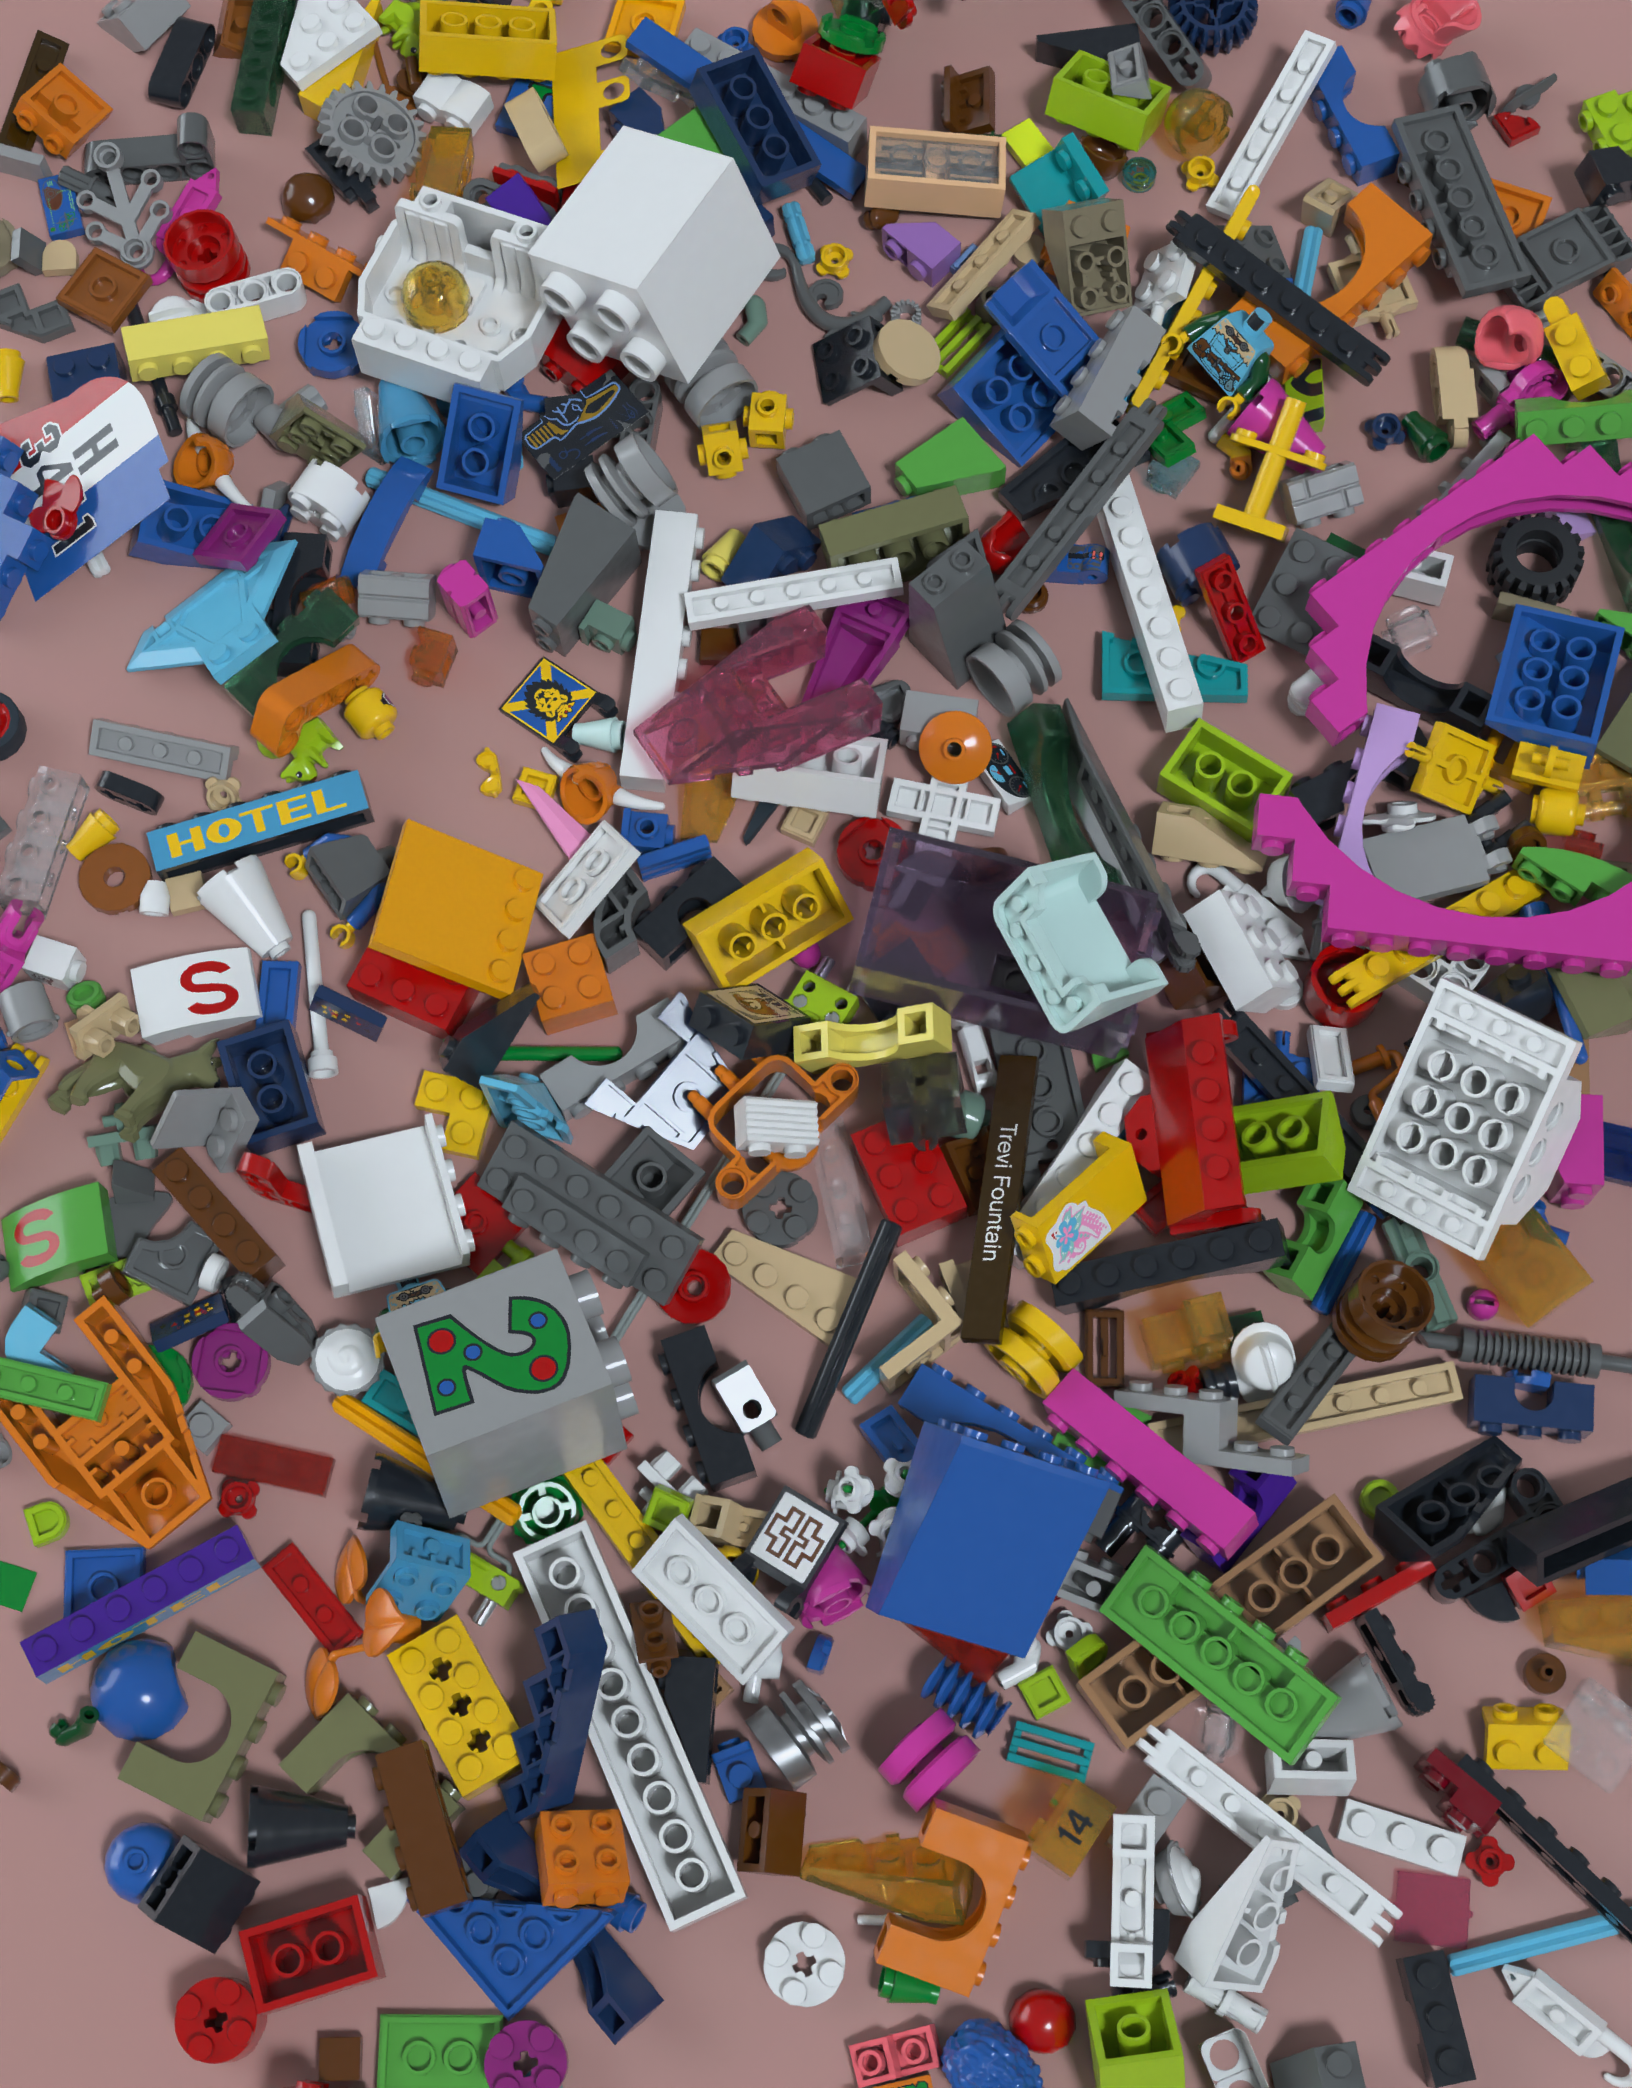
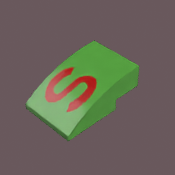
M99 1182L76 1187L41 1199L11 1213L1 1220L6 1260L10 1264L8 1275L12 1292L78 1277L85 1274L86 1269L118 1261L108 1190Z

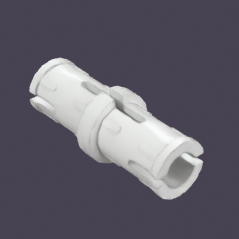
M1190 1974L1182 1989L1183 1992L1213 2008L1214 2014L1221 2018L1225 2015L1255 2034L1260 2031L1267 2018L1265 2016L1268 2014V2009L1250 2001L1236 1992V1990L1205 1988Z

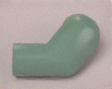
M753 295L743 308L745 309L744 313L747 315L748 322L740 329L736 337L744 346H749L768 324L766 304L758 295Z

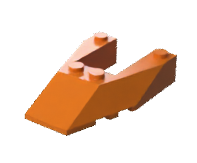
M103 1295L73 1319L118 1377L111 1384L112 1387L101 1423L72 1416L61 1424L52 1411L0 1399V1422L48 1485L102 1518L145 1548L151 1550L210 1502L213 1497L174 1382L120 1306L114 1304L108 1297Z

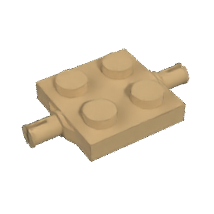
M1352 233L1345 237L1351 254L1344 259L1328 263L1327 273L1336 293L1352 280L1361 265L1360 248ZM1406 275L1403 282L1396 289L1389 288L1382 294V299L1373 310L1369 312L1365 310L1361 313L1352 328L1371 322H1380L1387 339H1391L1392 336L1393 338L1397 337L1400 334V330L1394 317L1398 314L1415 310L1418 305L1417 297L1408 276Z

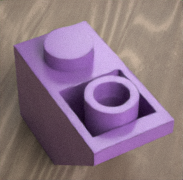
M936 222L886 224L882 228V247L887 256L894 261L899 260L908 268L910 274L918 281L923 280L932 288L950 272V266L961 256V242Z

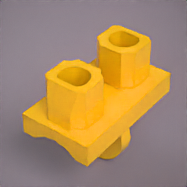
M1520 741L1511 779L1577 794L1587 756L1558 750V746L1551 745L1549 748Z

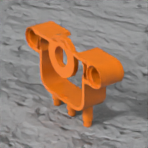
M773 1055L753 1058L751 1060L757 1065L741 1080L724 1065H719L714 1070L720 1081L730 1090L714 1106L696 1090H692L687 1095V1099L693 1104V1107L708 1121L712 1142L730 1160L716 1176V1192L721 1205L733 1210L742 1208L781 1171H796L810 1164L816 1156L819 1145L816 1146L806 1157L799 1159H788L784 1157V1153L771 1152L770 1155L762 1156L768 1166L760 1173L753 1172L746 1165L745 1158L741 1156L740 1152L716 1129L720 1119L734 1107L738 1100L745 1093H749L771 1073H785L806 1091L814 1101L822 1103L828 1108L818 1118L817 1123L820 1135L857 1099L859 1076L854 1067L846 1063L835 1064L814 1081L787 1056ZM845 1079L852 1086L848 1090L839 1091L832 1084L836 1080ZM731 1181H736L743 1185L741 1192L733 1195L726 1193L723 1187Z

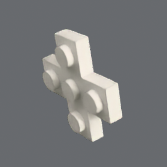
M932 776L930 784L894 777L886 816L921 823L915 849L924 846H935L953 853L958 831L994 838L1002 799L967 792L969 782L948 784Z

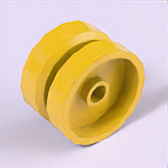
M1021 1300L1006 1315L1011 1329L1004 1327L1002 1345L984 1344L991 1356L1014 1379L1035 1395L1046 1399L1060 1383L1056 1370L1069 1373L1084 1359L1083 1353L1057 1323L1032 1304Z

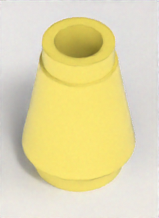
M729 529L726 534L702 555L701 569L710 579L722 582V576L746 538L742 532L737 529Z

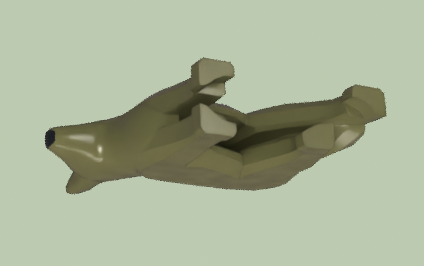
M219 1038L210 1040L197 1051L172 1058L158 1054L148 1044L138 1046L132 1043L115 1042L113 1051L106 1057L102 1058L94 1054L92 1059L64 1076L58 1085L59 1090L47 1099L48 1104L53 1111L65 1115L71 1110L72 1104L85 1106L89 1102V1097L103 1095L122 1088L129 1099L113 1115L124 1124V1129L119 1133L121 1139L134 1144L140 1138L139 1132L142 1127L157 1114L165 1110L174 1091L190 1090L195 1087L202 1089L219 1088L221 1086L217 1068L222 1065L220 1057H212L217 1048L216 1042L219 1041Z

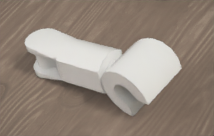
M958 990L950 996L945 1011L951 1015V1028L958 1031L957 1035L967 1064L973 1090L975 1093H981V1089L993 1086L995 1089L997 1072L991 1059L982 1027L978 1024L975 1025L982 1010L981 1002L974 1004L969 1013H961L958 1007L962 995L961 991ZM986 1064L988 1072L977 1075L975 1066Z

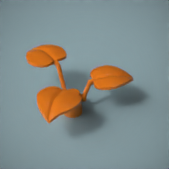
M352 1535L337 1563L335 1590L338 1599L343 1604H350L355 1599L357 1602L366 1605V1597L361 1589L367 1582V1560L359 1538L356 1535ZM377 1588L367 1602L363 1644L334 1650L330 1654H328L326 1648L320 1647L311 1657L306 1670L305 1693L308 1706L317 1721H321V1717L329 1711L337 1695L339 1675L335 1662L339 1657L365 1651L368 1657H378L392 1643L406 1644L420 1636L421 1619L417 1618V1616L402 1614L387 1589Z

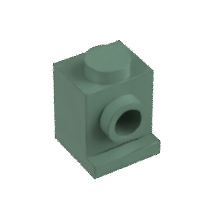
M598 599L595 600L578 627L582 643L588 646L592 640L596 647L608 653L611 650L620 655H623L625 651L630 652L638 637L632 616Z

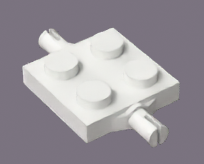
M1173 240L1170 241V244L1152 251L1144 261L1145 269L1141 283L1135 291L1136 299L1134 305L1162 326L1164 315L1168 309L1187 298L1197 261L1179 249L1173 243Z

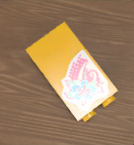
M1104 1131L1093 1140L1098 1157L1097 1160L1034 1216L1029 1217L1018 1211H1015L1010 1216L1015 1230L1014 1237L1019 1243L1024 1258L1023 1265L1028 1273L1035 1278L1041 1277L1056 1285L1147 1201L1132 1144Z

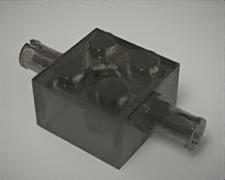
M957 1051L933 1053L928 1056L910 1058L908 1060L896 1059L892 1062L881 1064L882 1108L891 1145L913 1142L918 1150L926 1151V1140H929V1149L932 1150L937 1146L938 1138L967 1133L965 1090Z

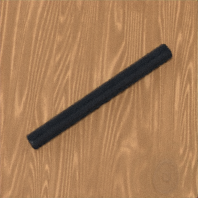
M882 1219L796 1424L795 1431L810 1439L817 1437L901 1234L902 1226L895 1222Z

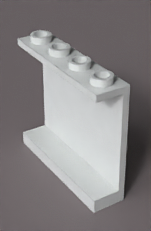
M432 1113L424 1115V1126L328 1149L314 1151L312 1141L297 1145L298 1159L334 1299L470 1265V1252L475 1251V1243L471 1229L464 1230L460 1217L466 1216L461 1193L454 1195L451 1182L456 1181L453 1162L451 1159H444L441 1148L447 1146L442 1124L435 1125Z

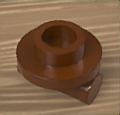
M408 56L404 60L405 68L401 69L397 74L396 83L401 92L413 96L428 73L419 72L417 57Z

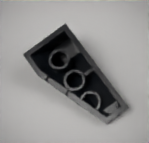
M1497 1436L1490 1437L1376 1505L1373 1538L1399 1562H1426L1435 1559L1461 1543L1520 1467L1522 1458Z

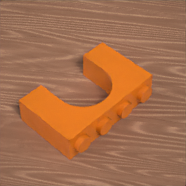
M932 1797L918 1833L921 1847L959 1860L974 1869L982 1880L980 1901L971 1916L962 1923L948 1928L929 1927L888 1912L873 1951L877 1964L969 1997L973 1986H980L984 1978L987 1963L983 1961L988 1947L994 1948L998 1942L1002 1928L1001 1923H998L1003 1908L1009 1909L1013 1903L1017 1886L1013 1884L1018 1870H1025L1032 1848L1028 1846L1029 1841L1025 1831Z

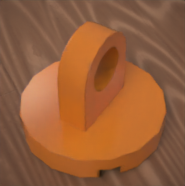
M772 0L760 9L753 19L752 36L755 47L758 48L763 57L779 63H784L783 60L790 59L794 62L798 59L803 42L817 33L819 28L816 16L808 6L795 0Z

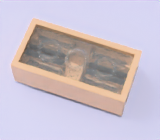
M870 126L866 152L864 207L990 218L1001 217L1006 190V137Z

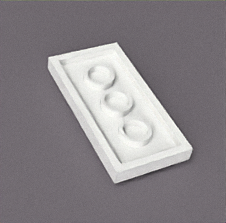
M683 1514L673 1519L631 1571L742 1685L753 1678L795 1629Z

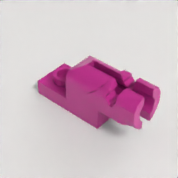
M12 899L0 918V993L10 987L24 965L26 952L36 938L45 918L43 913L34 907L25 921L24 931L16 930L13 935L12 932L22 916L20 908L23 905V901L19 899Z

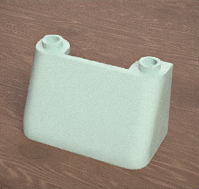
M1096 852L1028 867L996 899L993 906L994 919L1050 1024L1060 1033H1068L1085 1027L1159 993L1169 984L1158 964L1151 958H1140L1131 963L1098 904L1097 899L1105 892L1107 887V873Z

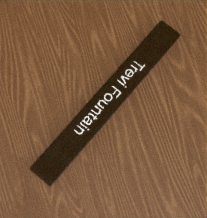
M1000 1055L960 1336L963 1343L1002 1345L1016 1241L1014 1237L1015 1230L1010 1216L1015 1211L1020 1212L1040 1063L1037 1056Z

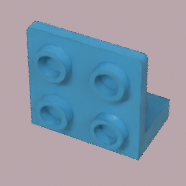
M396 1520L390 1529V1562L366 1595V1605L374 1590L385 1588L392 1595L402 1614L417 1616V1618L425 1621L438 1622L471 1577L470 1539Z

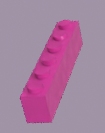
M1074 1368L1042 1402L1048 1415L1046 1421L1051 1427L1062 1435L1067 1431L1077 1439L1075 1442L1076 1446L1088 1457L1093 1459L1097 1455L1107 1463L1105 1469L1119 1482L1123 1483L1125 1479L1137 1487L1135 1493L1146 1504L1153 1507L1157 1503L1168 1512L1165 1515L1167 1520L1182 1532L1187 1528L1198 1537L1196 1539L1197 1544L1209 1555L1215 1557L1218 1553L1228 1561L1259 1526L1256 1512Z

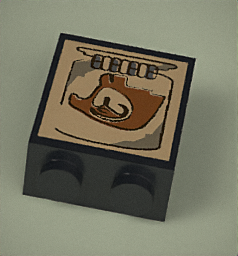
M757 983L700 991L689 1025L739 1059L747 1060L794 1052L793 1026L810 1024L812 1017Z

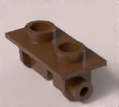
M659 1599L629 1603L638 1663H646L647 1670L654 1677L662 1678L668 1674L671 1668V1659L679 1658L672 1614Z

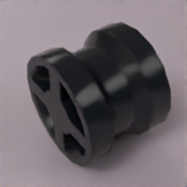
M1230 1361L1222 1362L1219 1367L1213 1369L1207 1366L1199 1368V1379L1203 1382V1389L1223 1390V1396L1239 1399V1386Z

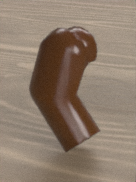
M872 208L871 211L864 213V226L869 230H880L886 224L896 223L899 219L900 210Z

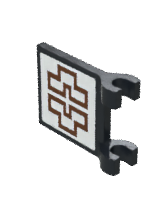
M785 1485L744 1553L735 1559L732 1564L751 1583L755 1580L758 1568L787 1586L778 1595L773 1606L797 1620L804 1609V1602L809 1589L849 1523Z

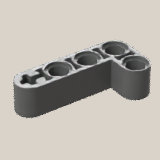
M1121 0L1174 78L1190 93L1200 94L1206 91L1212 81L1211 71L1180 28V25L1173 18L1163 0H1137L1133 2L1132 0ZM1162 14L1163 19L1159 26L1150 28V22L1153 17ZM1176 41H1181L1179 51L1173 55H1168L1170 45ZM1187 63L1195 69L1197 76L1193 80H1191V75L1184 67Z
M195 112L183 113L177 118V134L96 140L87 143L84 147V174L92 178L96 175L100 177L101 182L109 186L107 173L98 167L93 158L95 148L103 142L114 143L123 153L124 163L120 170L125 185L140 184L141 175L147 169L158 171L164 182L190 180V178L196 180L213 168H216L215 138L206 117ZM109 157L106 164L113 163L116 157ZM151 177L147 184L156 183L157 177Z

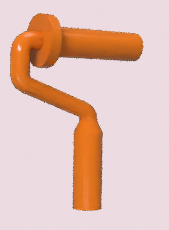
M1383 1044L1376 1045L1377 1052L1352 1061L1354 1076L1379 1066H1383L1385 1070L1390 1069V1059H1394L1398 1067L1368 1093V1106L1376 1122L1384 1106L1383 1100L1377 1095L1395 1082L1404 1061L1399 1051L1393 1049L1386 1051Z

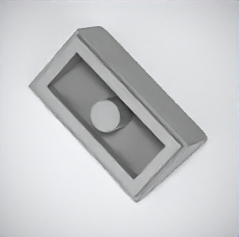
M1140 42L1109 52L1107 56L1113 94L1140 99H1152L1147 62Z

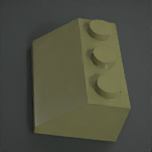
M1547 967L1584 1040L1626 1034L1632 1030V968L1626 976L1611 979L1600 976V973L1584 971L1580 974H1567L1562 972L1561 969Z

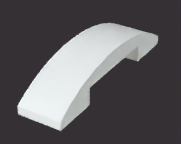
M1114 1813L1110 1986L1152 1989L1155 1815Z

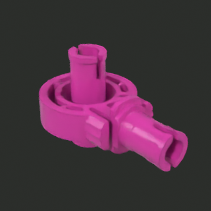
M1546 360L1536 361L1528 366H1521L1516 370L1508 371L1506 375L1511 384L1507 390L1496 398V406L1471 422L1472 429L1477 437L1485 441L1508 424L1515 428V399L1552 396L1561 400L1569 391V385L1563 372Z

